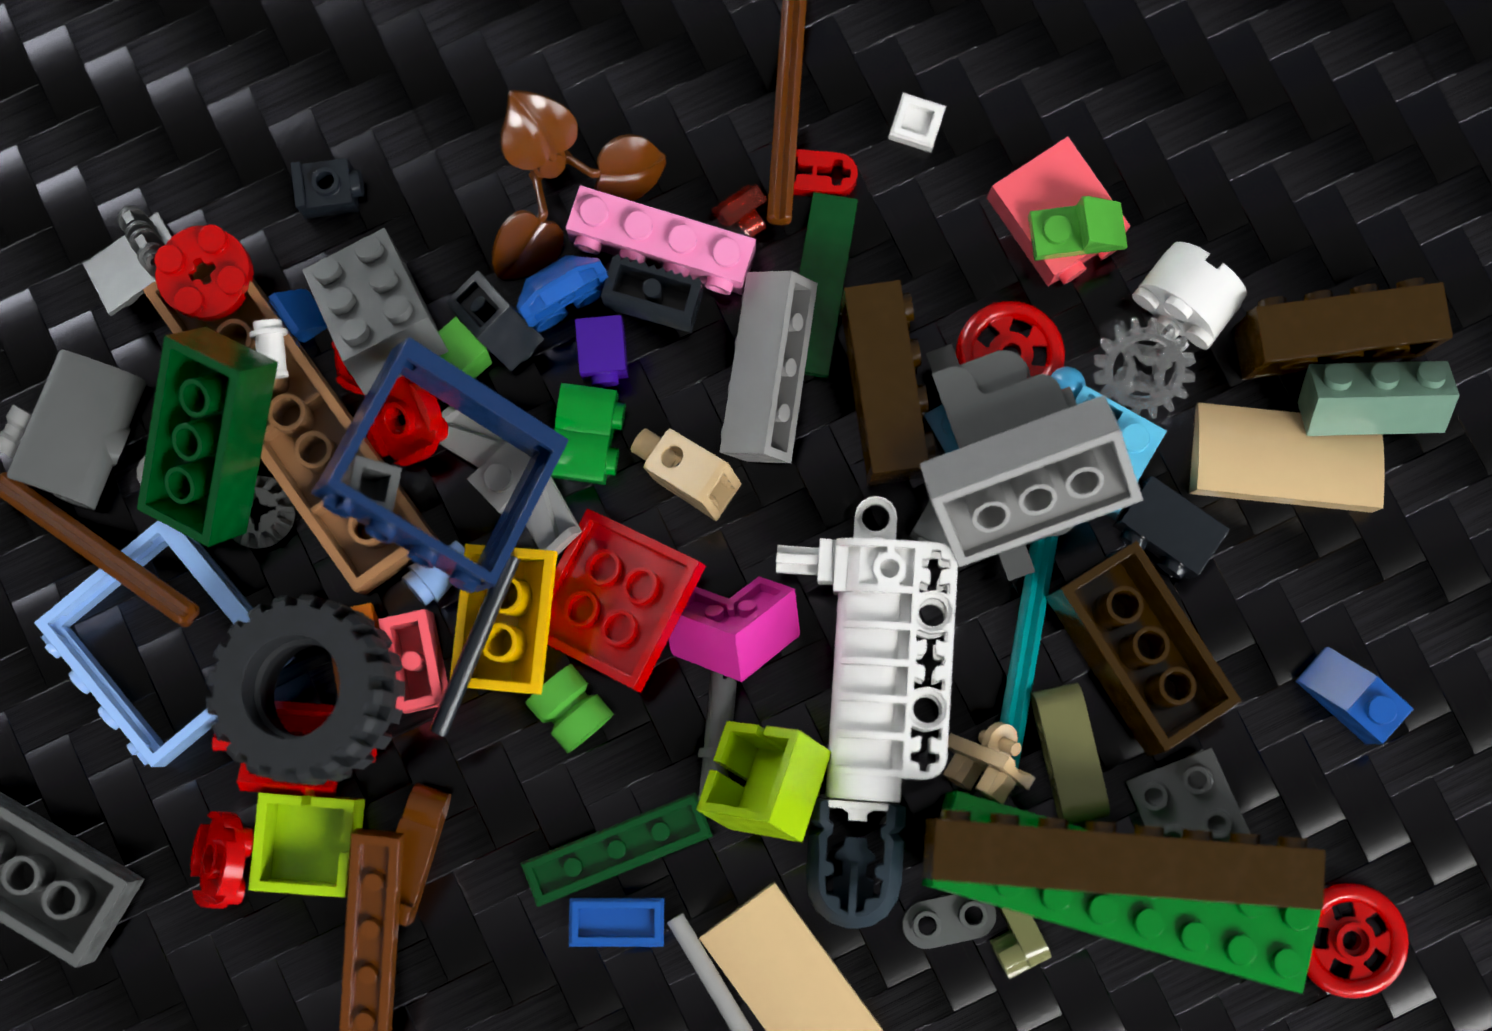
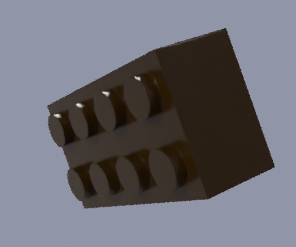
M1425 278L1403 280L1396 283V288L1380 290L1379 284L1362 285L1350 289L1349 295L1334 297L1332 290L1316 291L1304 295V301L1287 303L1285 296L1270 297L1258 301V307L1247 311L1246 316L1233 326L1242 380L1305 372L1309 364L1372 363L1417 357L1426 354L1453 338L1443 282L1426 284Z
M900 280L846 287L843 291L840 311L867 486L920 479L923 477L920 463L936 458V449L932 430L924 431L923 426L924 413L928 412L929 407L925 384L917 385L916 382L917 367L921 366V354L918 339H910L909 337L910 321L914 320L911 294L902 293Z
M1137 540L1045 597L1147 756L1167 752L1242 702Z

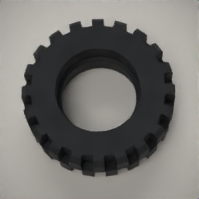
M287 595L274 598L272 602L273 607L264 604L256 606L248 612V616L251 619L249 622L237 620L228 630V634L232 636L231 640L227 645L219 643L213 657L219 659L216 672L208 670L206 685L213 686V697L206 699L208 714L217 715L218 722L212 726L217 739L230 742L226 747V753L235 762L246 763L247 771L257 776L269 777L273 781L306 785H323L327 780L338 782L351 777L352 768L365 769L375 760L371 753L374 748L385 750L392 739V736L386 733L390 723L399 724L403 710L395 709L397 697L405 696V682L397 680L395 672L400 671L403 666L399 654L388 650L392 645L389 636L385 631L375 628V621L365 614L352 610L348 606L317 596L301 595L297 599ZM314 645L321 646L329 651L338 668L340 677L338 700L333 712L323 725L308 735L295 736L286 730L277 715L274 699L276 682L285 664L295 654Z

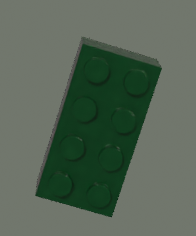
M207 327L165 335L137 510L207 547L247 533L278 361Z

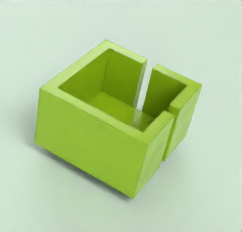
M726 721L713 761L747 781L745 787L741 786L717 770H709L696 810L730 830L802 842L831 751L799 730L766 726L764 729L759 725Z
M258 793L249 890L348 897L351 834L356 828H363L365 799Z

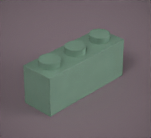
M1448 361L1309 364L1297 403L1306 436L1445 433L1459 398V392Z

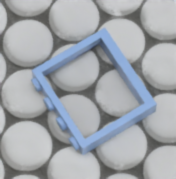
M156 521L121 550V552L135 562L144 566L169 545L233 624L237 620L246 623L251 620L248 612L253 609V606L198 541L160 521ZM98 569L34 623L44 634L41 638L47 644L45 646L46 650L55 658L62 657L72 669L68 673L72 682L83 693L88 694L91 692L101 706L97 710L102 719L114 730L120 728L131 741L127 744L129 752L132 755H137L145 766L149 764L151 767H165L210 730L213 724L218 722L217 715L208 714L207 709H205L166 743L161 740L70 628V626L121 585L120 582L106 572ZM293 656V657L285 664V666H286L288 663H290L295 657Z

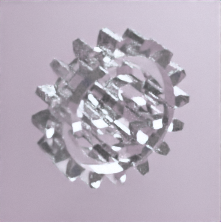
M1151 317L1147 327L1142 328L1137 318H1132L1131 330L1127 332L1119 325H1116L1114 327L1116 339L1111 341L1102 338L1100 341L1106 355H1094V365L1104 369L1094 373L1095 384H1107L1100 391L1101 395H1105L1109 399L1115 397L1114 402L1123 407L1129 406L1131 411L1140 415L1141 409H1148L1152 419L1157 418V407L1161 405L1170 412L1175 410L1172 398L1175 395L1183 399L1188 397L1187 390L1182 383L1195 382L1194 372L1185 368L1196 363L1193 353H1181L1189 346L1187 338L1182 336L1173 340L1176 332L1174 325L1169 324L1160 331L1158 330L1157 319ZM1150 340L1158 342V344L1149 346L1139 344L1138 341ZM1122 352L1125 358L1123 367L1116 371L1117 374L1113 376L1114 362L1118 354ZM1134 355L1140 362L1143 361L1146 366L1151 365L1154 381L1141 370L1137 371ZM1175 361L1174 375L1167 385L1164 381L1165 372L1173 366L1172 362ZM1139 391L1149 393L1150 395L1138 396L1131 393Z

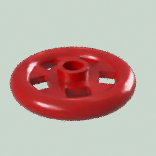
M1017 301L997 302L977 311L963 326L956 344V356L960 365L993 352L1001 351L1008 346L1015 347L1019 352V356L1027 364L1031 377L1036 375L1051 376L1054 371L1064 367L1065 362L1063 339L1054 322L1038 308ZM1013 319L1023 321L1032 326L1027 338L1020 333L1009 330ZM987 326H991L999 333L992 340L989 347L984 346L977 340ZM1033 347H1046L1047 359L1045 366L1032 365Z
M1342 883L1325 888L1323 910H1321L1318 927L1328 928L1326 937L1328 948H1315L1313 945L1307 976L1324 991L1343 998H1364L1381 992L1398 977L1407 959L1409 947L1408 932L1401 913L1388 897L1366 885ZM1351 902L1354 915L1335 920L1332 907L1340 903ZM1375 913L1382 918L1387 928L1386 931L1376 937L1373 929L1366 922V919ZM1352 931L1356 935L1357 941L1354 947L1347 949L1343 945V936L1347 932ZM1376 948L1386 958L1375 972H1372L1364 965V962L1371 957ZM1334 958L1352 966L1347 979L1336 976L1329 971Z

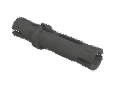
M710 670L704 748H699L698 757L703 758L698 800L702 794L709 770H717L729 778V770L714 762L713 759L726 721H734L737 680L724 676L723 679L722 674Z

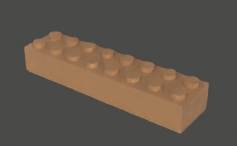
M205 263L199 264L197 271L193 274V279H200L204 284L211 282L210 273L216 270L215 264L209 266ZM254 278L252 282H249V288L245 293L246 299L241 307L229 316L215 321H203L187 317L173 309L161 296L156 281L143 289L173 334L207 327L256 351L255 339L249 336V332L254 330L253 322L265 319L281 320L269 302L268 297ZM282 321L283 328H287L284 322ZM288 330V334L284 336L289 377L275 379L261 459L352 589L366 596L413 561L407 556L408 551L394 542L384 543L373 538L365 531L366 525L351 516L343 518L331 513L323 506L324 500L312 493L350 426L353 417L302 345ZM365 436L355 456L385 463ZM399 483L393 514L440 541Z

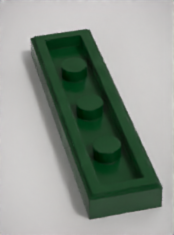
M813 192L799 275L818 283L804 375L828 379L858 199Z
M694 792L521 862L537 907L712 837L713 834L706 816L696 810L699 802L697 793Z

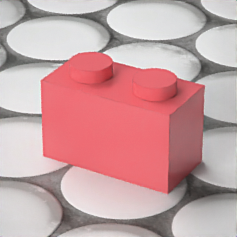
M423 609L378 619L380 630L385 631L392 641V645L388 650L399 654L403 666L400 671L395 672L396 679L405 682V696L397 697L396 709L403 710L402 713L407 714L438 707L448 681L434 613Z

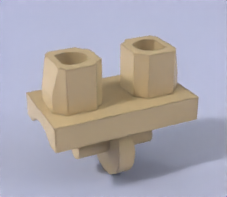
M995 722L987 730L979 733L978 740L981 745L950 733L948 736V749L954 753V756L943 775L953 784L970 792L981 772H984L975 790L987 799L1000 804L1005 803L1015 785L1026 790L1030 789L1035 777L1030 773L1017 769L1014 759L1011 758L1012 756L1019 755L1021 751L1017 731L1013 726L1004 722Z

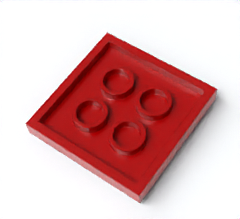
M587 508L579 523L582 532L567 546L555 569L547 645L641 693L706 565Z

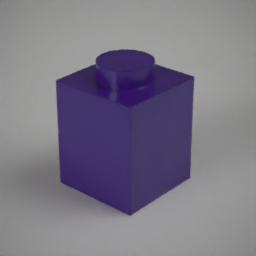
M613 315L575 319L579 373L583 382L591 381L592 387H611L618 385L619 379L629 378L622 316Z

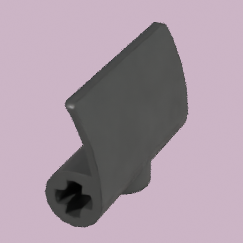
M60 350L13 458L7 477L51 492L55 497L88 510H95L113 466H116L131 428L129 426L147 382L134 374L67 350Z

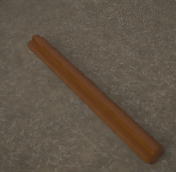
M782 0L767 221L773 225H788L792 221L807 0Z
M8 472L0 473V497L180 626L188 627L192 625L193 620L200 612L198 605L31 487L9 479L7 477Z

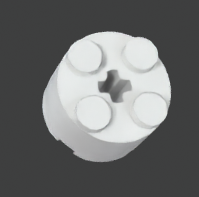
M1175 242L1163 254L1132 294V297L1138 305L1148 310L1157 318L1153 325L1162 335L1172 340H1175L1180 335L1188 339L1195 346L1207 350L1241 307L1243 300L1247 296V291L1239 277L1224 263L1217 270L1205 261L1210 253L1190 243Z

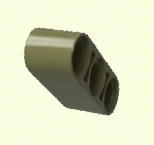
M1076 682L1031 692L1033 714L1058 818L1068 819V824H1075L1109 816L1110 807L1086 702L1079 683Z

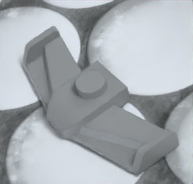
M447 407L441 413L448 425V436L439 444L478 468L467 480L502 515L531 457L455 408ZM550 477L526 527L539 550L556 551L558 555L582 530L552 477Z

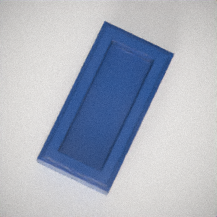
M571 897L569 899V947H664L665 898Z

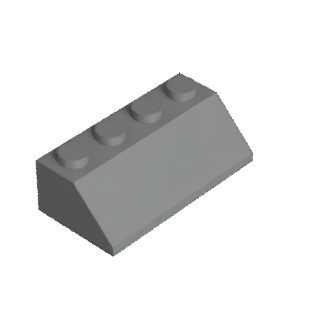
M1105 395L920 463L931 501L959 567L1143 501L1121 430Z

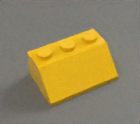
M465 544L464 557L477 563L486 545ZM514 548L511 555L521 559L467 688L542 695L557 552ZM488 589L480 592L474 591V593L460 590L450 678Z

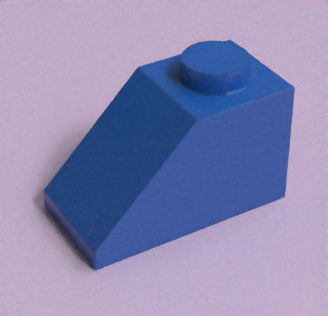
M1325 647L1295 680L1365 744H1383L1414 709L1378 676L1330 647Z

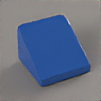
M306 289L277 292L269 296V302L290 333L298 341L306 343L327 328L315 299Z

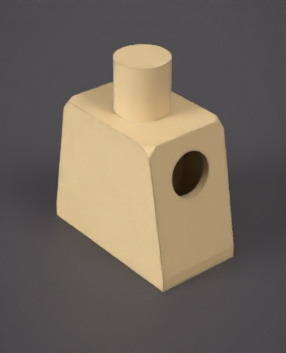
M645 428L637 435L632 444L631 452L646 461L643 468L657 483L715 521L718 520L742 484L729 463L672 429H668L661 438Z

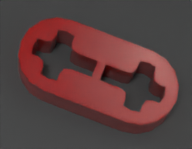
M796 149L795 163H797L798 171L812 172V175H797L794 182L793 195L813 197V192L845 197L855 188L858 176L857 166L848 155L838 152ZM833 166L842 167V174L848 175L850 178H843L841 185L836 186L832 185L831 177L817 175V173L829 174L832 173Z

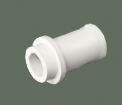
M265 319L253 322L254 330L249 332V336L255 339L256 351L278 361L275 379L289 377L284 336L288 334V329L283 328L282 320Z

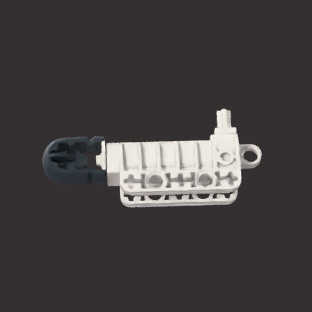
M879 496L868 497L857 507L853 538H820L819 547L778 545L776 556V573L818 575V584L834 585L833 593L838 595L828 747L831 755L827 764L825 795L829 799H816L810 821L816 828L809 833L806 881L808 895L816 911L832 924L854 929L873 926L889 914L898 900L902 884L904 840L898 835V832L905 827L906 807L888 802H900L901 778L924 780L932 779L939 775L945 768L948 748L958 564L952 549L945 544L896 540V509L889 500ZM877 505L887 510L890 520L886 528L881 531H871L865 527L862 522V516L867 508ZM929 560L938 561V568L944 570L941 571L937 580L936 590L927 591L930 585L931 573L930 569L926 567ZM927 605L936 606L943 613L944 621L938 626H928L921 621L919 610ZM916 636L923 638V640L917 641ZM942 637L943 642L936 640L932 653L933 660L940 661L941 666H936L931 674V685L941 684V691L932 687L914 689V682L922 685V681L925 679V667L917 664L916 660L923 658L926 652L927 640ZM926 697L936 703L939 713L933 723H923L916 718L913 712L916 700ZM911 729L923 733L934 730L938 731V739L930 737L927 741V751L930 754H935L936 760L935 763L927 764L926 772L919 771V763L911 761V753L917 752L921 748V736L911 738ZM830 807L843 808L848 812V820L867 821V814L874 810L886 811V823L881 826L880 837L884 840L883 862L875 866V875L878 879L882 880L878 895H873L874 880L866 877L867 863L875 861L876 856L868 849L867 838L845 837L844 846L835 852V858L843 861L842 875L833 877V892L827 891L826 876L832 874L834 870V862L827 859L828 837L833 834V822L829 820Z

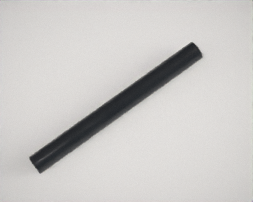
M510 555L496 585L488 588L429 728L435 734L444 737L448 735L521 559Z

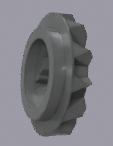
M257 475L253 500L256 493V497H258L261 505L276 508V510L268 511V513L261 515L258 525H255L254 518L250 517L247 533L232 539L240 545L260 549L277 544L289 533L295 519V506L276 479Z

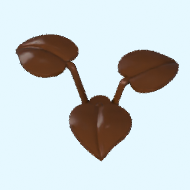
M517 90L509 91L507 113L501 131V150L511 165L523 170H531L529 178L533 182L539 211L537 217L527 210L517 211L501 225L495 237L492 251V266L496 276L503 280L531 276L555 262L562 252L564 245L563 231L556 222L546 220L548 209L541 182L542 178H555L564 171L565 164H570L585 175L597 178L594 190L630 201H636L650 191L657 183L666 164V155L658 150L651 141L642 136L634 134L620 135L613 138L601 149L597 158L598 169L591 168L573 157L568 151L576 141L578 127L575 117L564 105L541 94Z

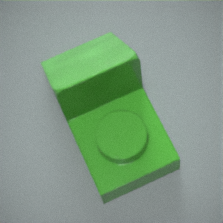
M1082 196L1076 206L1030 211L1028 215L1034 261L1124 250L1128 247L1121 202Z

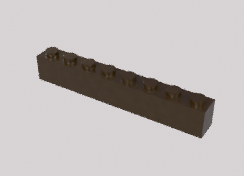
M941 809V819H926L924 879L1323 910L1325 850L1307 849L1308 839L1277 837V846L1260 845V835L1230 833V842L1212 841L1213 831L1182 829V838L1164 837L1165 827L1135 825L1134 835L1116 833L1117 823L1087 821L1086 831L1069 830L1068 819L1038 817V827L1020 826L1019 815L990 813L989 823L971 822V812L944 809Z

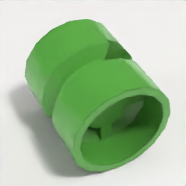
M572 664L563 668L543 684L542 695L532 694L525 702L542 723L553 722L551 734L567 753H570L586 741L614 715L598 694L587 695L585 693L588 683Z

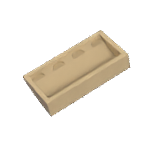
M1208 403L1196 404L1189 494L1371 513L1383 509L1385 478L1383 434L1306 436L1300 413Z
M775 881L699 937L700 941L766 1031H884Z

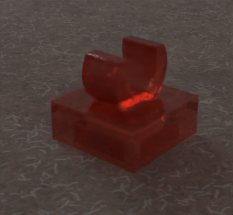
M748 184L711 209L721 225L731 226L737 222L745 236L753 237L766 228L765 223L755 210V208L767 201L758 185Z

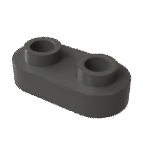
M954 894L915 901L906 908L902 916V930L906 938L913 945L922 949H931L978 939L987 935L994 927L996 909L995 906ZM971 906H977L981 911L980 920L974 924L967 923L964 918L966 909ZM924 916H930L935 921L934 930L927 934L921 933L918 929V922Z

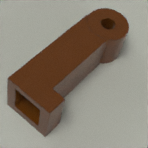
M418 782L414 785L409 795L403 818L400 819L396 832L404 833L399 924L404 926L413 923L451 800L450 793Z

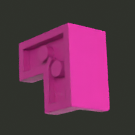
M760 576L731 598L695 587L669 637L671 653L676 657L743 682L799 637L800 626L795 589Z

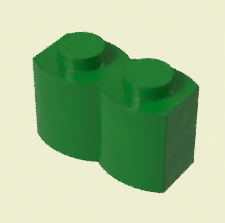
M561 383L554 430L569 439L551 475L552 478L606 485L607 475H616L619 448L612 447L614 429L622 430L626 409V403L618 402L619 395L617 390Z

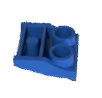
M565 255L526 278L523 290L518 297L516 308L529 327H534L538 332L549 329L567 316L568 312L565 306L573 302L574 306L579 309L598 300L601 297L605 280L608 278L607 271L598 258Z

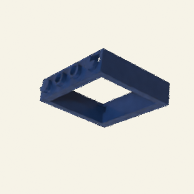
M408 337L391 350L312 493L324 500L323 506L331 513L343 518L351 516L366 525L365 531L373 538L384 543L394 542L408 551L407 556L418 565L426 568L436 567L450 576L449 582L460 590L474 593V591L480 592L496 585L569 439ZM400 374L531 457L477 563H474L341 482L342 477Z

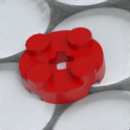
M199 225L186 228L172 236L166 245L160 247L155 254V279L161 296L173 309L187 317L203 321H215L229 316L241 307L246 299L245 293L249 288V282L253 281L254 270L249 253L234 236L225 232L217 225ZM201 263H205L207 266L215 264L216 270L210 273L212 281L208 284H204L200 279H193V274Z
M401 376L397 378L366 436L375 451L382 457L390 455L394 460H397L394 464L408 466L426 460L435 453L439 442L444 441L448 436V425L442 417L436 397L406 377ZM402 413L405 417L406 424L401 425L398 418Z
M211 811L207 815L212 819L211 823L200 824L193 844L190 873L192 877H200L201 890H192L195 902L200 907L223 909L229 904L239 905L243 900L245 881L242 875L245 857L248 858L253 851L254 834L252 829L243 828L241 819L236 813Z

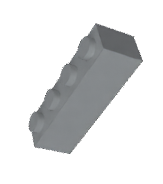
M793 271L747 272L745 288L742 294L738 334L735 339L731 380L728 385L725 419L721 430L720 453L747 462L791 463L818 283Z

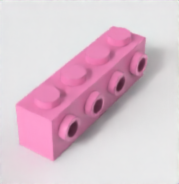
M581 185L579 186L566 225L570 242L574 243V247L579 250L596 255L600 254V251L614 256L619 254L621 260L628 257L630 262L637 260L639 265L646 262L647 266L655 265L656 269L663 267L666 272L673 270L675 275L681 272L684 278L688 275L693 280L699 277L701 282L705 283L706 288L725 295H730L731 292L743 294L746 275L751 270L756 254V239Z

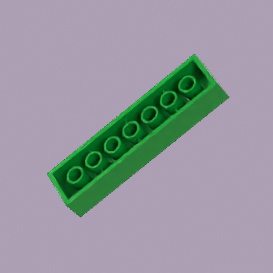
M959 791L946 792L941 808L944 810L971 812V822L989 823L990 813L1019 815L1020 826L1038 827V817L1048 818ZM1068 824L1069 830L1086 831L1085 828ZM924 878L921 884L1274 988L1303 994L1321 910L964 883Z

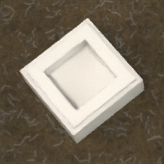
M903 93L888 139L931 152L946 106Z

